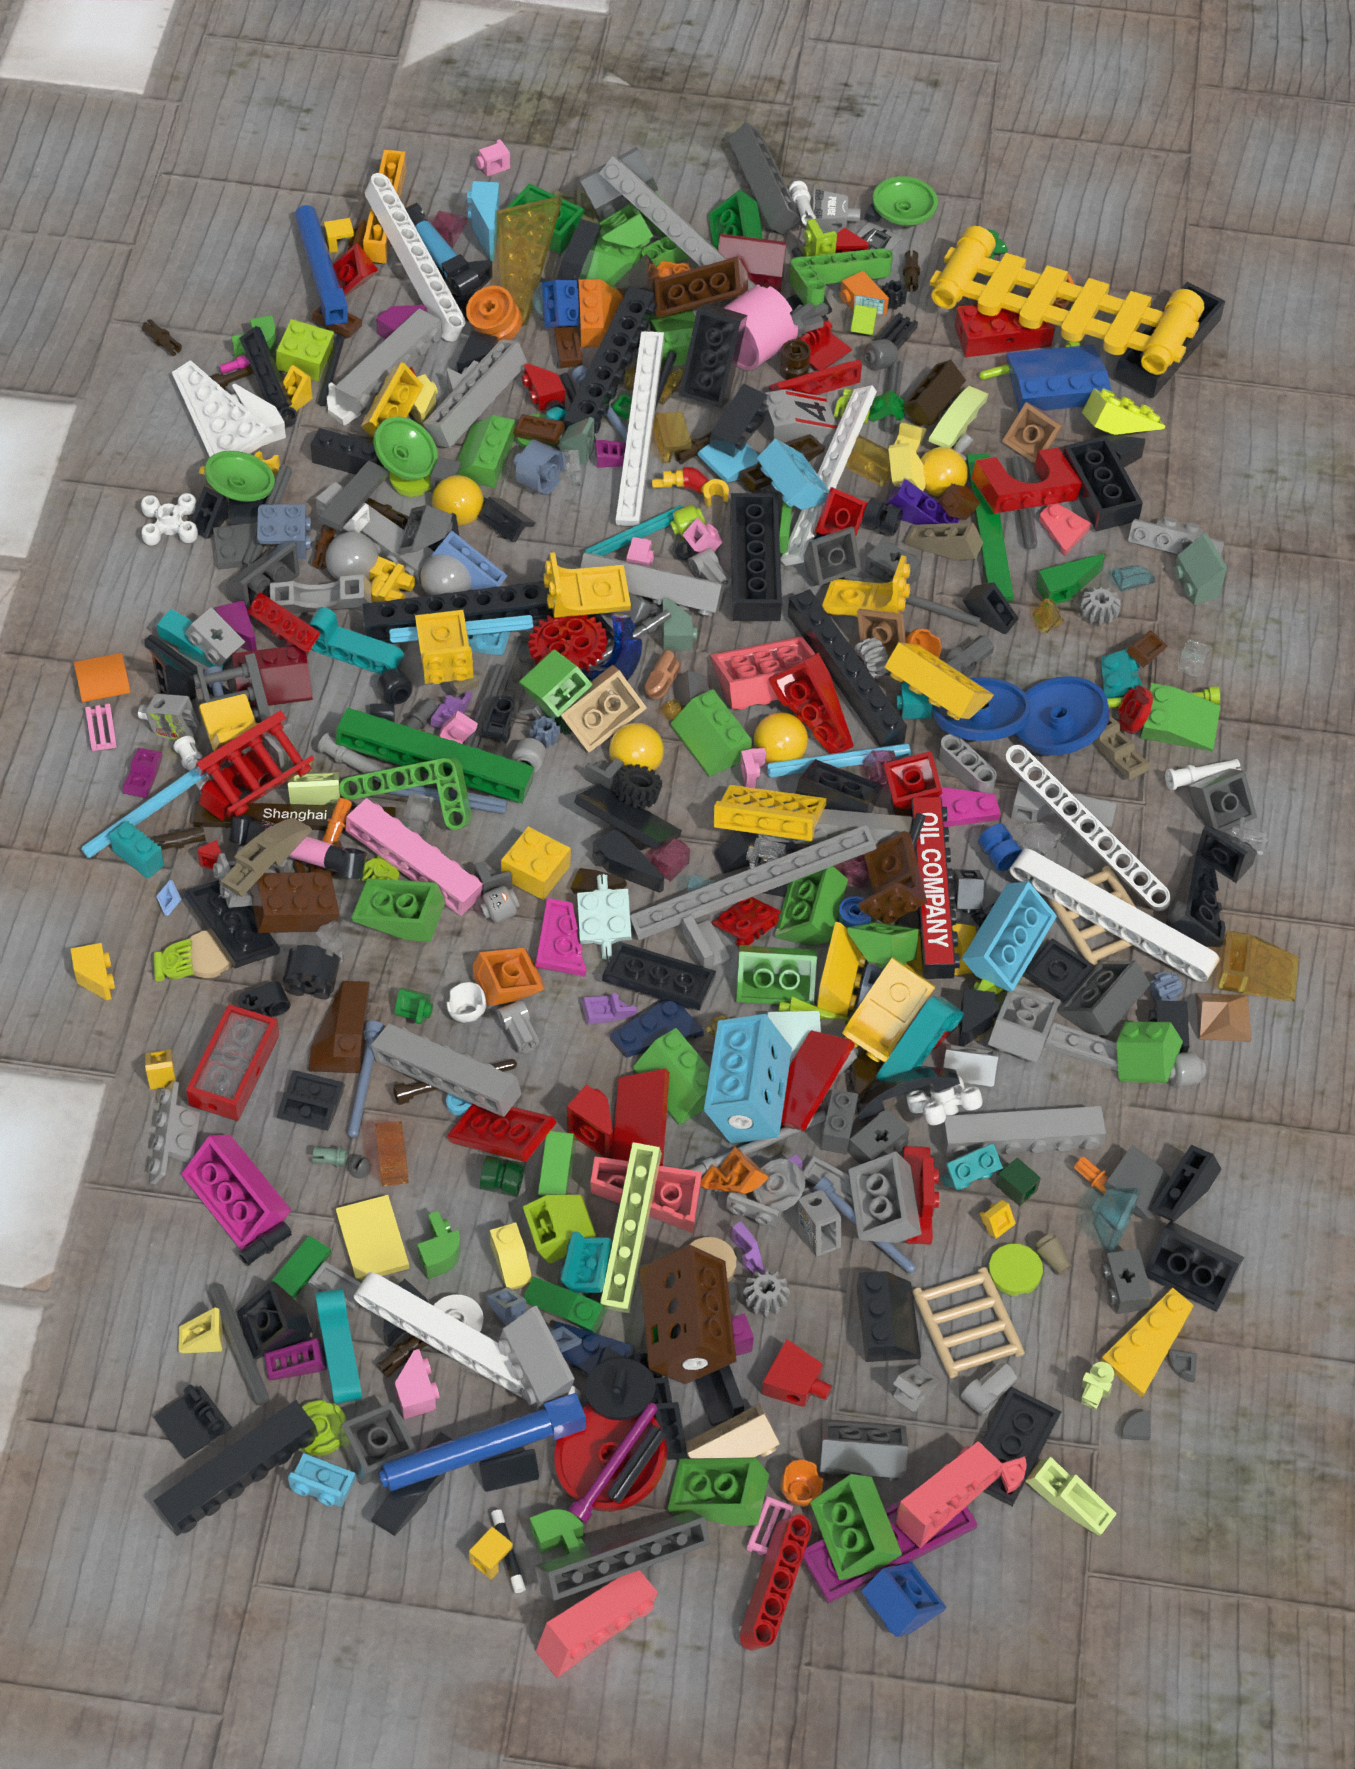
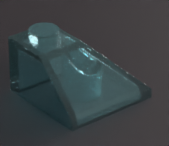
M1137 1188L1107 1189L1103 1198L1097 1197L1092 1208V1212L1095 1213L1093 1225L1106 1255L1107 1253L1115 1252L1133 1216L1141 1190Z

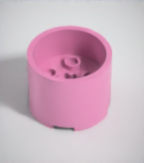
M758 284L723 307L748 315L737 367L743 370H754L780 352L785 342L797 338L798 326L793 323L790 312L793 310L786 299L772 287L765 288Z

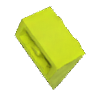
M1104 388L1102 391L1093 389L1082 411V414L1094 427L1113 435L1165 428V425L1160 421L1161 417L1153 413L1154 410L1144 404L1141 407L1136 406L1133 400L1124 396L1121 399L1114 397L1115 394Z

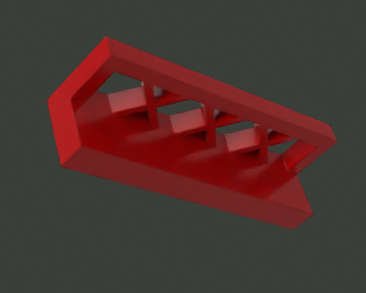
M860 360L849 361L769 385V392L785 389L811 395H820L860 383L862 363Z

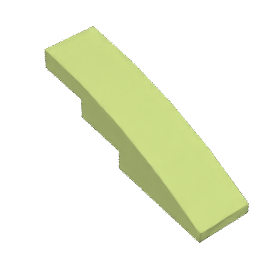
M968 386L949 407L928 441L941 447L951 448L966 433L968 425L976 418L978 410L987 402L989 394Z

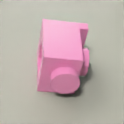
M501 139L496 140L497 144L480 149L479 156L475 158L478 168L482 169L487 177L510 169V152Z
M696 518L683 534L690 546L697 552H702L708 548L715 552L723 542L717 529L711 524H703L699 518Z
M633 537L626 561L650 567L654 559V551L651 550V540Z

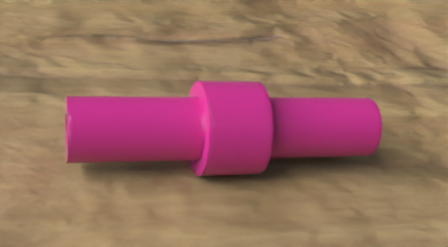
M242 355L236 357L234 361L219 366L224 374L247 367L250 363L247 356Z

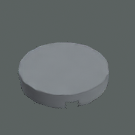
M782 1158L771 1160L761 1168L769 1178L759 1188L755 1189L753 1194L758 1203L771 1209L784 1211L795 1205L802 1196L805 1188V1176L801 1168L792 1161Z

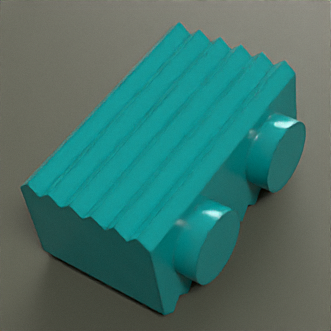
M125 821L110 833L112 851L146 878L152 877L164 866L161 846L154 843V840H151L150 837L147 838V835L140 832V829L133 826V823L130 824L129 821Z

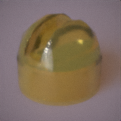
M678 699L664 704L661 710L666 718L674 720L682 711Z

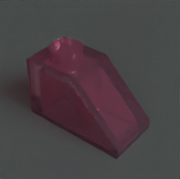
M439 210L432 225L453 249L468 221V217Z

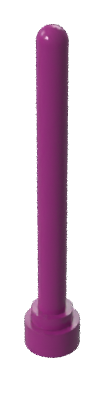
M649 1403L583 1499L579 1498L577 1502L574 1501L567 1510L578 1517L582 1523L586 1524L593 1515L591 1513L593 1510L592 1504L657 1412V1405L655 1403Z

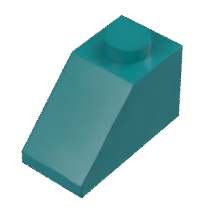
M904 682L901 685L900 695H896V709L901 710V718H931L933 704L928 701L929 697L923 693L920 695L909 689L910 684Z

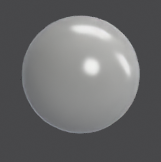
M346 532L338 535L331 541L326 551L325 561L329 573L336 580L341 576L364 574L369 579V571L375 566L379 554L370 538L358 532Z
M438 554L430 556L425 561L421 569L420 578L422 587L428 596L471 589L470 574L466 567L456 558Z

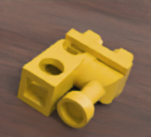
M379 556L375 566L369 571L370 576L368 580L371 582V603L405 599V594L399 592L400 589L410 592L415 586V577L405 573L404 565L395 564Z

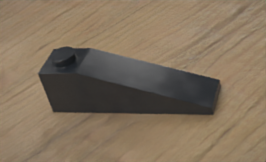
M1195 853L1191 858L1167 915L1166 925L1205 947H1221L1224 943L1226 927L1225 922L1220 920L1219 916L1222 905L1216 899V892L1219 890L1215 867L1198 853Z

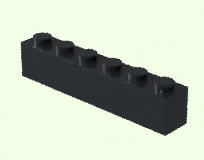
M293 1401L153 1500L158 1512L176 1536L181 1533H188L206 1515L211 1516L215 1514L227 1500L240 1496L248 1485L264 1479L269 1470L276 1465H283L289 1461L292 1454L297 1450L310 1446L319 1435L316 1425L298 1401Z

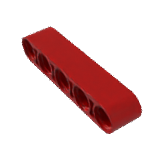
M797 1514L779 1521L775 1527L740 1630V1642L747 1650L753 1651L770 1646L777 1637L811 1534V1523L804 1515ZM791 1526L794 1527L795 1534L793 1533ZM783 1551L786 1554V1560L783 1557ZM774 1577L777 1580L778 1586H776L774 1583ZM765 1604L768 1606L769 1613L765 1610ZM756 1630L760 1635V1640L756 1637Z

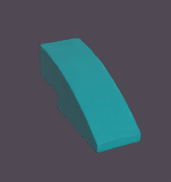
M170 609L157 624L158 636L178 646L179 653L208 668L216 667L217 665L211 663L206 658L205 653L198 646L193 645L185 634L193 621ZM230 659L221 666L222 669L230 661Z

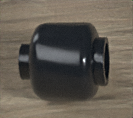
M394 668L383 672L377 681V688L388 703L401 704L412 694L413 686L411 681L400 669Z

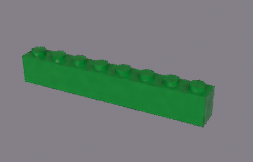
M347 707L337 727L336 745L402 766L446 757L457 758L462 765L466 786L523 804L533 781L534 767L526 763L517 762L501 755H495L454 740H448L406 725L388 721L384 718L366 714L359 710ZM448 762L443 766V770L447 775H451L453 771L452 765ZM425 767L420 769L421 772L429 774Z

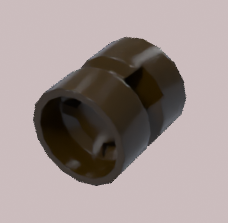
M793 339L785 342L782 346L780 374L785 380L809 373L811 348L805 341Z

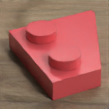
M1058 503L1048 505L1039 516V522L1048 530V535L1051 539L1057 541L1061 547L1060 552L1064 556L1091 527L1089 521Z

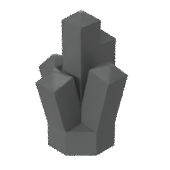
M824 302L817 306L811 303L805 306L800 304L790 314L793 323L798 326L797 337L805 332L823 327L824 319L822 316L828 313L827 304Z

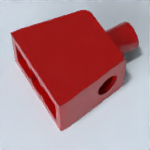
M786 1339L763 1381L762 1394L804 1407L811 1395L826 1401L833 1385L820 1380L823 1370V1364Z

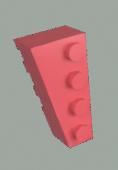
M595 1157L591 1176V1193L621 1204L629 1161ZM659 1166L649 1216L694 1233L702 1172Z
M979 1441L971 1447L966 1446L955 1460L942 1467L937 1474L900 1502L897 1510L896 1525L921 1548L1000 1476L1003 1464Z
M640 1570L619 1577L547 1622L535 1652L554 1676L558 1678L615 1634L627 1628L639 1616L644 1617L649 1614L654 1608L653 1603L658 1592Z

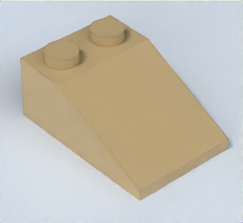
M613 665L591 682L593 685L561 714V717L588 753L647 709L622 673Z
M761 1403L685 1442L690 1458L756 1457L758 1455L765 1457L776 1450L775 1446L780 1444Z

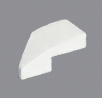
M331 382L328 386V412L336 421L345 426L360 416L361 412L356 414L337 404L336 385Z

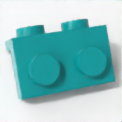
M1128 649L1101 657L1103 688L1107 698L1124 696L1129 690L1136 689V686H1142L1138 676L1140 664L1126 652Z
M988 1144L947 1162L948 1173L941 1176L945 1187L961 1190L970 1186V1182L993 1176V1172L1003 1168L995 1145Z
M572 1232L571 1240L567 1246L565 1265L561 1271V1281L575 1293H602L613 1241L610 1238H584L579 1232Z

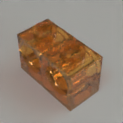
M402 1121L375 1124L382 1186L409 1183Z

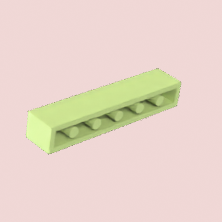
M639 1143L632 1144L600 1303L609 1310L630 1313L662 1154L660 1147Z

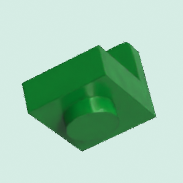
M892 390L876 396L870 406L868 418L875 422L892 414L900 421L904 418V408L902 405L905 402Z
M403 987L400 988L394 1014L415 1019V1023L421 1025L427 1018L431 1017L433 1011V1004L430 1003L431 995Z

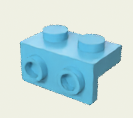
M303 1453L295 1472H290L288 1476L289 1485L293 1492L301 1496H307L308 1494L318 1498L319 1502L330 1507L333 1505L343 1506L356 1479V1473Z

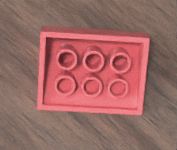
M800 636L712 654L710 657L726 701L732 709L742 710L750 705H766L772 701L779 700L768 679L815 653L804 638Z

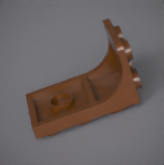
M907 831L895 835L877 845V849L864 854L874 895L861 901L858 904L859 910L886 924L893 923L899 917L909 912H914L920 906L928 903L911 834Z

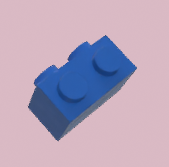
M577 280L542 282L545 328L580 326Z

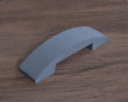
M509 1287L487 1296L488 1303L505 1326L527 1311L525 1309L526 1299ZM548 1326L561 1353L581 1344L582 1339L564 1326L555 1330Z

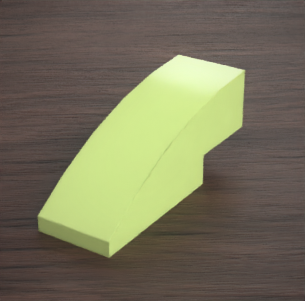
M1051 1457L1040 1460L1025 1480L1052 1505L1097 1535H1101L1117 1514L1077 1475L1070 1476Z

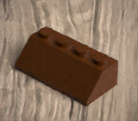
M739 257L654 280L657 303L656 316L661 318L700 307L704 303L711 304L743 295L748 290L747 271Z

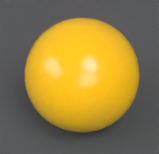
M938 447L931 449L920 459L924 465L923 470L926 483L924 491L926 493L941 497L951 484L965 486L968 478V467L964 458L957 451L947 447Z
M453 475L443 479L435 487L432 494V507L449 514H456L458 526L475 521L484 506L483 493L478 484L462 475Z
M773 713L766 716L757 725L753 737L754 748H765V762L767 763L801 759L808 747V733L804 724L797 717L788 713Z
M630 723L621 727L613 735L609 745V756L611 762L617 758L624 762L626 767L630 764L633 767L636 764H640V768L647 766L648 771L652 769L655 771L663 760L664 745L658 732L649 725Z

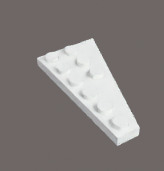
M191 360L172 372L210 457L222 451H240L250 454L277 437L270 428L264 425L262 421L249 412L247 408L226 392L218 383L213 381Z

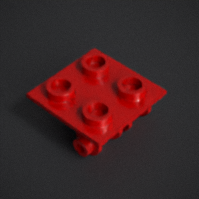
M828 320L824 321L823 327L808 331L804 336L797 338L805 341L810 346L809 364L818 371L828 368L852 351V348L831 333L832 324Z
M750 897L737 902L711 923L713 926L737 937L735 944L739 948V945L749 946L755 941L754 939L758 940L760 935L766 934L768 930L775 927L779 920L777 915L781 911L754 897Z

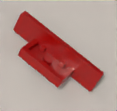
M261 592L258 593L247 611L250 615L272 629L270 633L280 640L286 638L285 644L288 646L296 645L307 653L320 635L318 630Z
M906 1146L904 1147L903 1155L904 1159L911 1166L921 1235L907 1239L905 1242L907 1244L931 1245L933 1241L934 1208H939V1192H934V1184H938L939 1169L934 1168V1158H931L929 1147Z

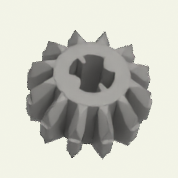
M1101 585L1098 589L1091 587L1088 592H1084L1082 595L1080 611L1083 612L1084 619L1090 618V624L1098 622L1101 626L1105 622L1110 625L1111 621L1119 615L1121 600L1118 599L1117 592L1111 593L1110 587L1106 590Z
M875 637L868 638L854 646L855 653L874 679L880 678L889 672V670L884 668L888 662V654L880 640H877Z
M767 1268L764 1270V1275L755 1271L753 1278L746 1280V1287L743 1289V1296L747 1298L745 1304L747 1307L754 1306L753 1312L755 1314L761 1310L764 1311L765 1317L769 1315V1311L777 1315L780 1312V1307L785 1308L787 1306L788 1300L786 1298L790 1296V1290L787 1288L786 1278L779 1279L780 1274L778 1271L773 1275L769 1274Z

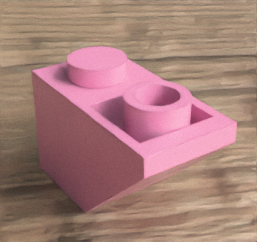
M419 1349L413 1351L395 1382L396 1397L404 1419L436 1410L435 1399L440 1398L436 1383H430L428 1377L431 1374L429 1361L427 1358L422 1359Z

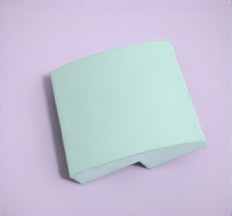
M819 1011L767 1012V1016L792 1048L790 1064L811 1030L821 1032Z

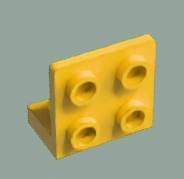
M245 694L204 703L199 706L213 751H216L257 725Z

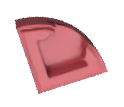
M1025 1456L1002 1463L1000 1477L1007 1493L1017 1489L1025 1477L1027 1467Z

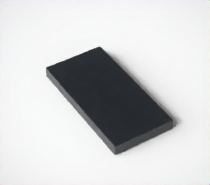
M601 784L576 795L574 801L576 805L655 850L678 839L681 835V829L651 812L641 809L638 805L637 808H634L631 803L629 805L624 804L625 800L620 801L618 799L619 795L616 796L614 791Z
M219 880L185 890L184 897L234 969L279 954L280 947L271 934L258 933L254 910L251 906L228 908L226 899L222 898L220 893Z
M619 942L603 973L602 981L666 1001H673L676 1004L700 1011L716 977V971Z
M1010 1387L981 1444L1001 1463L1025 1456L1026 1473L1020 1486L1010 1493L1006 1492L1000 1476L983 1491L984 1493L1012 1507L1014 1506L1026 1483L1025 1480L1030 1475L1061 1415V1411Z

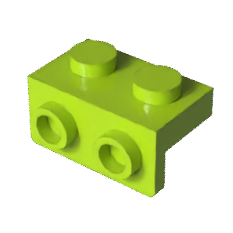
M815 219L808 220L806 230L804 231L805 246L802 248L803 256L835 253L836 232L832 231L823 234Z

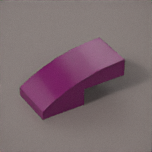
M138 748L131 761V771L123 784V794L143 798L148 797L163 756L162 752Z

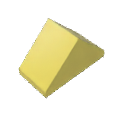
M213 1308L179 1326L180 1353L222 1352L223 1325L218 1308Z

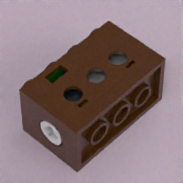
M688 1245L640 1268L642 1309L648 1352L647 1361L650 1370L687 1384L737 1362L726 1262L697 1247Z

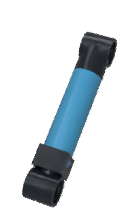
M416 202L406 207L405 209L433 261L441 269L444 279L451 288H454L457 295L463 297L480 288L481 283L475 270L469 267L465 258L461 254L457 255L426 218L421 206Z

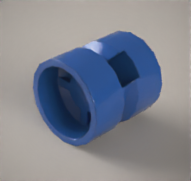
M996 824L989 827L978 839V844L984 853L989 855V860L998 871L1010 869L1022 852L1021 847L1012 839L1013 836L1004 824Z
M851 896L843 900L839 907L837 922L843 924L847 929L848 927L871 922L872 916L859 910L858 904L865 899Z

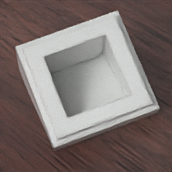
M365 504L346 522L343 529L348 532L359 533L370 522L369 505Z

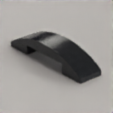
M943 1067L920 1068L898 1074L883 1081L871 1089L857 1103L859 1118L863 1119L884 1111V1100L932 1084L936 1093L960 1084L956 1069Z

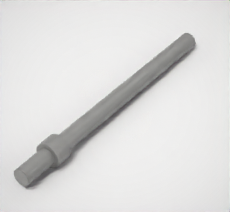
M822 1110L815 1113L807 1128L825 1121L827 1117L826 1112ZM784 1127L780 1129L779 1138L755 1140L738 1147V1149L749 1155L801 1132V1130ZM731 1151L714 1159L709 1157L702 1160L700 1165L689 1170L699 1171L704 1175L712 1165L719 1168Z

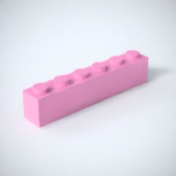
M366 798L347 815L345 831L411 880L437 883L446 901L445 905L460 916L481 898L483 884L475 875L463 870L456 861L444 856L437 847L425 842L418 833L406 828L399 819L391 817L380 805L372 803Z

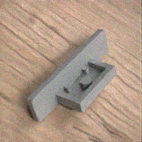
M1172 517L1159 518L1157 524L1134 519L1128 541L1180 554L1203 534L1204 529L1195 523H1179ZM1210 538L1221 556L1224 541Z
M176 1081L163 1088L159 1095L161 1108L155 1121V1125L158 1128L157 1135L152 1142L154 1155L148 1168V1172L151 1173L150 1183L154 1185L165 1176L168 1157L190 1163L194 1157L200 1112L176 1105L179 1082Z

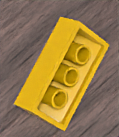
M898 642L884 667L891 672L890 676L900 682H907L910 684V690L920 695L922 693L929 697L928 701L937 707L943 706L948 710L947 714L956 720H960V718L970 719L994 696V694L920 645Z

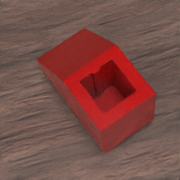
M529 363L524 364V374L521 375L522 383L525 388L528 387L532 404H536L539 412L546 410V404L553 399L565 405V388L558 374Z

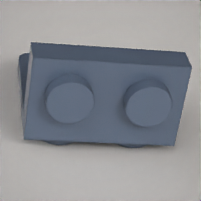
M306 504L260 505L258 507V543L283 544L294 542L297 547L298 559H306V549H311V535H307V531H311V517H306Z

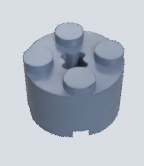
M535 439L532 440L523 452L518 453L514 459L516 482L539 493H551L561 481L558 478L560 471H565V455Z

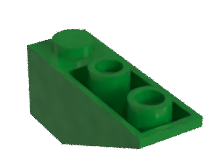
M1105 555L1089 556L1085 559L1074 562L1069 561L1062 565L1040 570L1036 587L1046 606L1069 601L1102 571Z

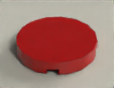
M1138 685L1136 689L1129 690L1123 697L1118 708V713L1121 714L1120 720L1117 719L1122 731L1129 734L1136 733L1145 724L1153 704L1151 690Z

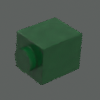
M1016 1158L1010 1164L1006 1162L1002 1165L1003 1168L998 1170L997 1174L999 1176L996 1187L1020 1207L1038 1191L1041 1177L1019 1158Z

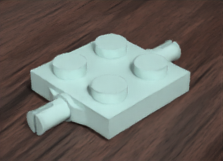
M604 874L603 884L601 875L597 876L598 890L577 893L581 944H599L602 949V959H607L606 950L608 959H611V944L618 941L632 940L628 889H608V876Z

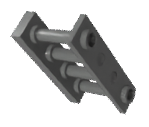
M255 653L245 655V663L241 664L242 667L204 675L202 666H196L197 674L193 675L196 689L201 688L204 703L245 694L247 699L256 703L257 709L253 710L256 724L271 716ZM243 676L250 680L251 686L247 687V690L212 698L209 697L207 684ZM263 737V738H262V740H263L262 744H263L264 747H266V746H265V738Z

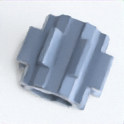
M541 716L539 720L536 719L532 722L530 738L540 741L545 748L558 743L560 726H556L555 719Z
M1164 971L1154 975L1155 980L1150 982L1149 989L1155 1001H1178L1177 996L1182 994L1183 987L1177 974H1173V972L1166 974Z

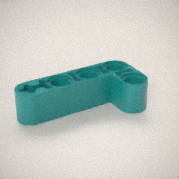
M319 607L309 622L310 626L320 632L318 639L311 648L319 654L380 675L389 669H397L404 658V653L397 646L339 627L336 614L327 607Z
M934 996L930 998L890 1054L888 1060L878 1072L876 1079L882 1083L898 1074L920 1069L944 1032L955 1029L962 1020L964 1013L944 997Z
M343 1288L316 1292V1304L334 1403L336 1405L362 1400Z

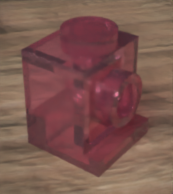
M872 750L862 762L863 766H866L869 780L883 785L882 790L890 789L884 763L895 761V752L891 750Z
M674 838L668 845L666 844L661 847L658 853L654 852L651 855V863L661 872L665 879L671 882L689 864L690 848L683 841Z
M864 854L845 861L841 868V873L848 879L847 884L864 889L869 877Z

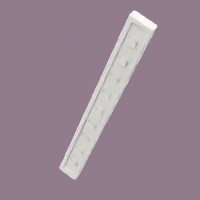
M641 332L616 525L636 526L640 524L664 345V332Z
M872 385L854 389L818 471L819 477L829 490L830 487L836 488L877 392ZM825 503L801 511L789 538L788 552L783 553L780 559L785 566L804 563L803 555L809 541L814 540L816 535L815 529Z

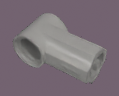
M708 548L688 558L689 568L696 577L701 576L706 580L724 583L723 592L731 585L732 579L719 565L717 555L712 549Z
M521 1000L497 1009L501 1026L505 1031L508 1030L518 1052L528 1053L533 1051L539 1045V1039L530 1023V1016L525 1003Z
M1000 1362L981 1380L976 1379L971 1382L963 1391L961 1398L980 1416H984L995 1406L998 1398L1016 1383L1017 1377L1009 1365Z

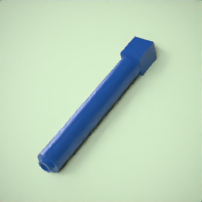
M301 206L295 212V219L320 298V308L325 325L348 323V305L343 289L339 287L317 212L312 206Z
M573 1393L544 1403V1409L383 1463V1470L378 1471L383 1488L388 1487L391 1492L551 1436L554 1440L586 1430V1416L577 1394Z

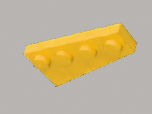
M1172 1288L1101 1358L1100 1362H1106L1111 1365L1114 1374L1143 1398L1194 1305Z

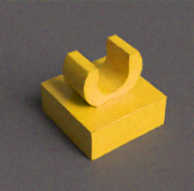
M1003 1200L997 1204H991L990 1209L985 1213H979L989 1235L995 1239L1016 1224L1009 1203Z

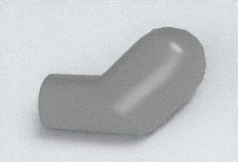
M965 433L953 447V450L961 454L965 461L967 458L962 453L974 439Z

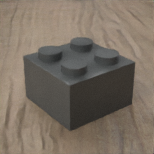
M393 1402L342 1423L338 1434L362 1485L379 1478L378 1471L383 1470V1463L417 1452Z

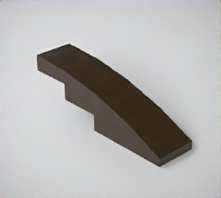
M811 434L785 442L786 445L802 453L808 462L825 450V447ZM759 461L757 465L741 470L738 476L751 491L768 486L773 481L760 469L762 465Z

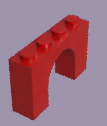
M1059 447L1038 451L1034 470L1042 480L1039 483H1024L1012 478L997 457L976 460L972 474L974 483L994 513L1078 500L1082 481Z

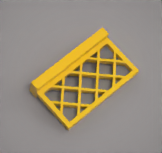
M729 785L722 800L716 801L714 805V827L812 841L814 829L826 806V798Z

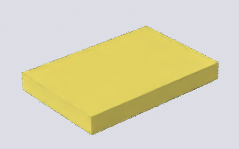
M388 1195L336 1208L337 1218L356 1280L362 1282L369 1272L384 1276L409 1269V1262Z

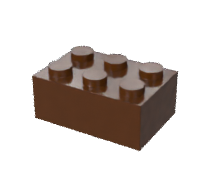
M331 872L264 873L250 889L258 933L333 932L340 913Z

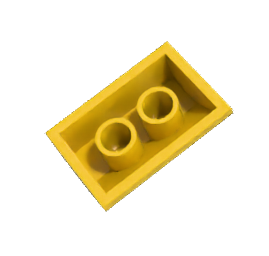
M401 362L392 368L379 394L375 397L368 414L363 419L361 427L372 438H374L377 427L384 420L391 417L407 418L424 387L405 363Z
M835 922L820 983L817 1007L848 1017L849 1010H854L857 995H853L854 988L859 989L862 974L858 973L859 967L864 968L866 958L847 933L848 929L843 924Z

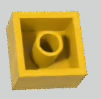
M528 826L502 858L501 873L510 871L513 885L544 900L569 869L571 848Z

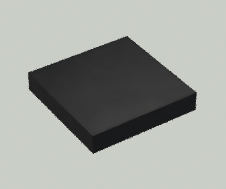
M1052 938L1028 965L1022 976L1064 1003L1094 969L1095 965Z

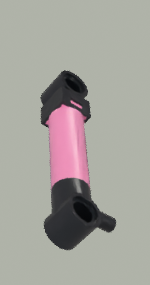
M234 814L228 840L246 846L252 839L275 825V823L258 820L255 817L243 814L236 817ZM307 836L288 857L336 871L340 876L346 878L362 879L367 852L355 848L340 847Z

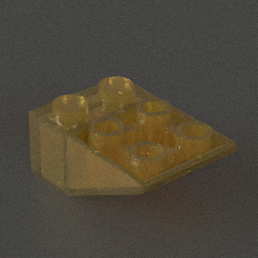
M1227 930L1221 951L1218 989L1295 1002L1299 957L1253 934Z

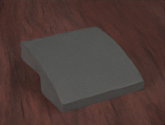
M1131 1145L1104 1187L1127 1201L1124 1206L1125 1208L1148 1221L1152 1215L1150 1209L1170 1177L1150 1157Z

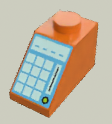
M864 271L842 280L840 298L852 310H854L855 305L877 308L878 315L887 314L889 298Z

